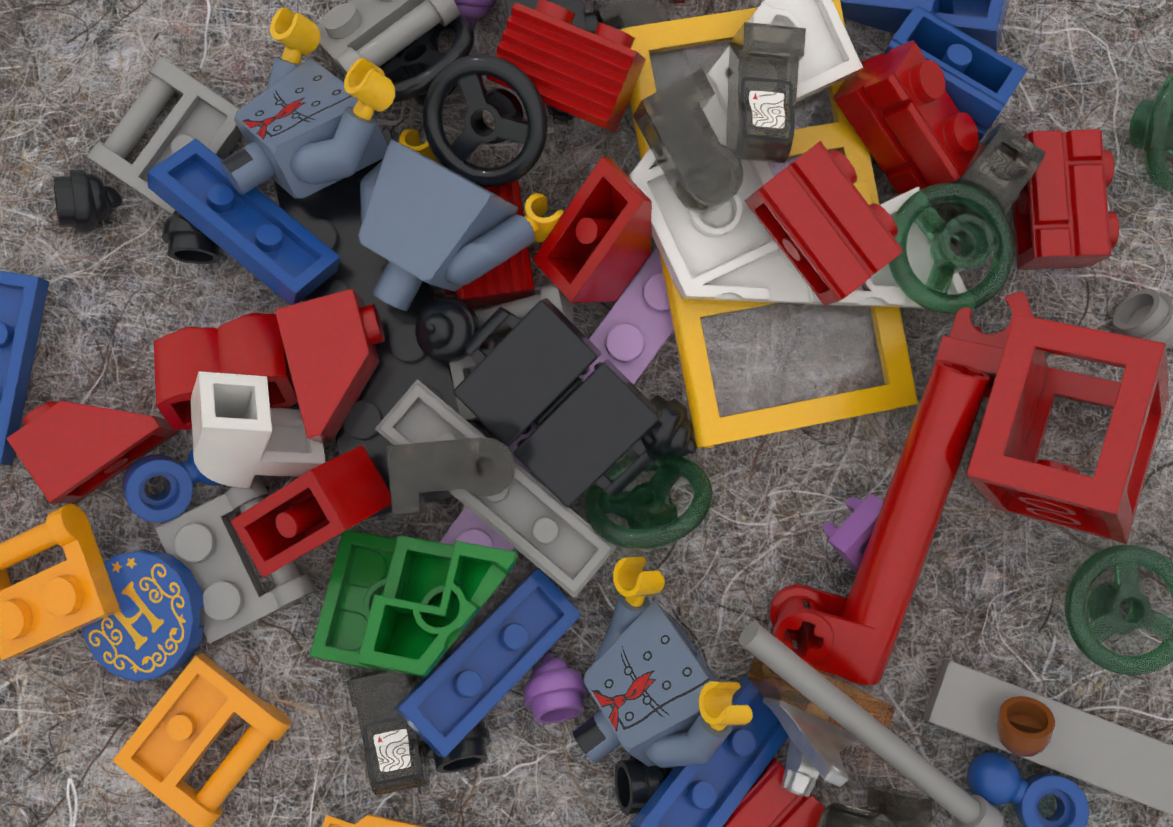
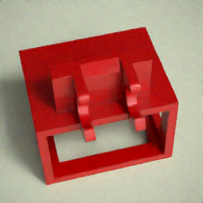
M1024 292L1013 293L1005 297L1007 305L1012 310V318L1009 325L1003 331L996 334H983L979 326H973V312L969 307L958 310L950 336L942 337L936 360L942 359L958 362L978 369L990 376V381L983 398L989 401L967 471V477L995 509L1127 544L1169 398L1166 343L1035 318ZM1049 352L1125 368L1121 382L1050 368L1044 354ZM1055 397L1113 409L1094 478L1081 475L1080 471L1074 467L1050 460L1038 459Z

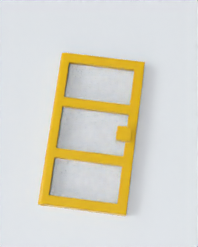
M832 0L845 27L840 0ZM758 7L621 29V31L635 38L631 49L637 51L646 59L629 100L641 159ZM845 80L792 104L794 131L789 142L756 139L773 176L780 173L819 141L823 143L828 151L832 149L838 150L854 167L857 174V181L854 183V186L869 205L872 203L880 205L870 152L833 98ZM789 106L784 107L785 125L783 128L754 126L752 122L749 125L754 135L788 138L791 127ZM659 252L697 448L705 447L708 449L716 444L918 404L900 308L681 299Z

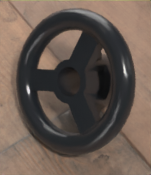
M460 15L445 27L438 23L415 40L413 45L408 47L400 57L391 61L394 58L392 57L379 67L395 87L393 103L415 98L418 104L424 105L427 90L435 76L452 61L470 54L475 34L473 26L464 16ZM453 32L456 36L451 48L446 54L441 53L438 50V37L440 33ZM458 83L453 86V88L449 91L448 95H450L454 91Z
M475 54L452 61L431 82L423 105L424 132L437 160L444 167L481 187H499L521 179L534 167L545 147L548 120L542 96L536 85L524 71L503 58L486 54ZM481 75L495 77L509 85L522 101L528 122L523 121V109L517 97L510 91L502 88L486 90ZM459 82L468 110L464 118L465 129L451 145L444 131L442 113L449 91ZM483 110L493 115L495 129H491L485 124ZM510 140L524 144L520 153L513 160L499 167H480L467 161L482 143L497 144Z

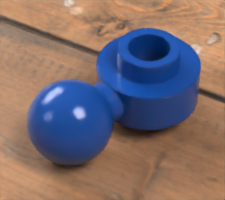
M192 447L188 460L179 463L172 457L161 454L140 458L127 470L123 479L122 489L126 502L138 517L149 522L159 523L170 521L186 510L193 496L194 484L198 482L211 486L222 484L210 480L197 469L194 463ZM154 476L165 477L167 485L161 493L151 495L145 492V484L150 478Z
M998 752L982 753L975 757L968 767L967 782L971 792L974 795L982 796L992 805H1003L1008 802L1014 803L1017 817L1023 827H1086L1088 823L1089 805L1086 796L1077 784L1065 777L1052 773H1039L1025 780L1021 778L1017 765L1008 756ZM1052 794L1056 799L1057 809L1052 816L1043 818L1038 809L1039 801L1045 795Z

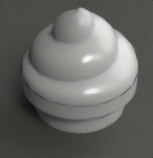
M1143 289L1129 295L1119 304L1114 312L1113 323L1116 326V334L1166 343V349L1172 348L1173 298L1167 294L1158 293L1153 289Z

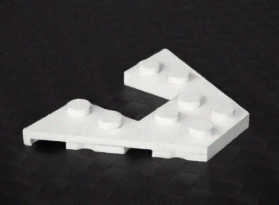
M764 0L628 176L652 201L651 235L681 299L822 304L744 202L745 199L774 176L757 140L742 136L740 95L741 79L744 77L785 80L792 83L793 104L856 75L863 68L832 0ZM748 80L744 82L746 134L754 135L749 125L753 122L752 109L749 103L750 91L783 93V106L787 107L789 106L788 84ZM709 123L711 128L708 126L699 137L700 130ZM712 136L718 147L729 152L736 160L738 166L733 171L730 170L722 159L711 155L706 142ZM743 170L742 176L732 185V181L736 179L742 173ZM919 187L880 204L895 221L898 234L894 238L904 251L880 271L873 274L871 278L841 301L829 304L959 310L973 305Z

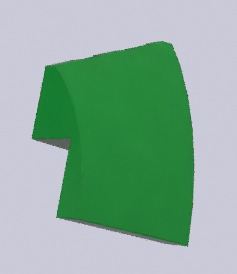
M346 530L341 536L309 656L319 660L371 670L426 677L513 569L519 555L514 551L455 541V545L402 535H398L397 539Z

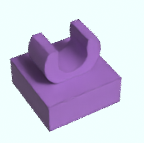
M872 493L864 501L855 497H849L844 502L852 514L839 528L828 521L822 526L824 532L829 537L827 541L855 574L883 503V500Z

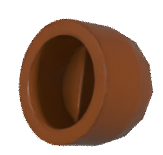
M1024 696L1012 697L1001 705L996 724L999 741L1008 751L1017 756L1032 757L1043 752L1051 741L1055 727L1054 715L1045 704L1036 699Z

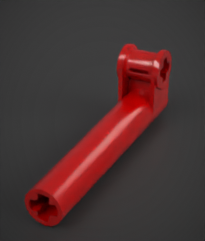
M942 359L935 361L848 597L818 590L808 585L793 584L782 588L771 600L769 615L774 627L773 635L814 669L838 675L856 684L876 685L881 682L987 390L990 376L986 373L954 361ZM803 600L808 602L809 609L805 608ZM792 640L797 641L798 649L793 647Z

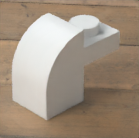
M198 372L190 400L193 455L197 469L205 477L226 486L249 489L255 475L300 477L309 470L325 463L323 443L307 438L300 409L270 408L267 376Z

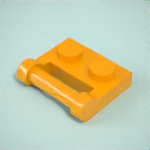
M70 503L50 512L46 517V522L0 543L1 660L21 656L121 611L89 520L83 510L77 505ZM57 544L62 546L66 561L14 585L11 584L6 568Z
M201 653L194 656L112 761L194 827H212L223 813L220 806L270 741H279L292 723L281 710L263 701L207 655ZM235 714L239 715L250 724L249 728L200 790L192 788L184 781Z

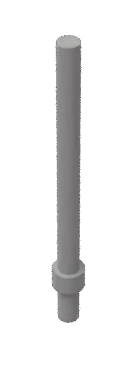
M752 622L744 628L739 637V644L951 813L954 816L957 827H1008L1003 823V815L997 808L980 795L970 796L758 622Z

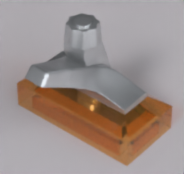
M754 656L747 677L764 696L763 703L773 711L790 737L786 768L781 787L798 796L809 797L819 774L825 781L841 787L849 780L840 757L841 747L849 743H860V740ZM817 670L889 729L895 707Z

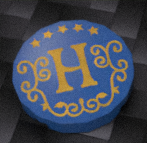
M141 550L115 555L106 561L104 565L121 611L82 628L83 637L95 660L111 674L131 681L156 679L172 673L187 663L201 643L204 626L199 627L201 620L200 610L204 609L203 593L191 570L173 555L160 551Z

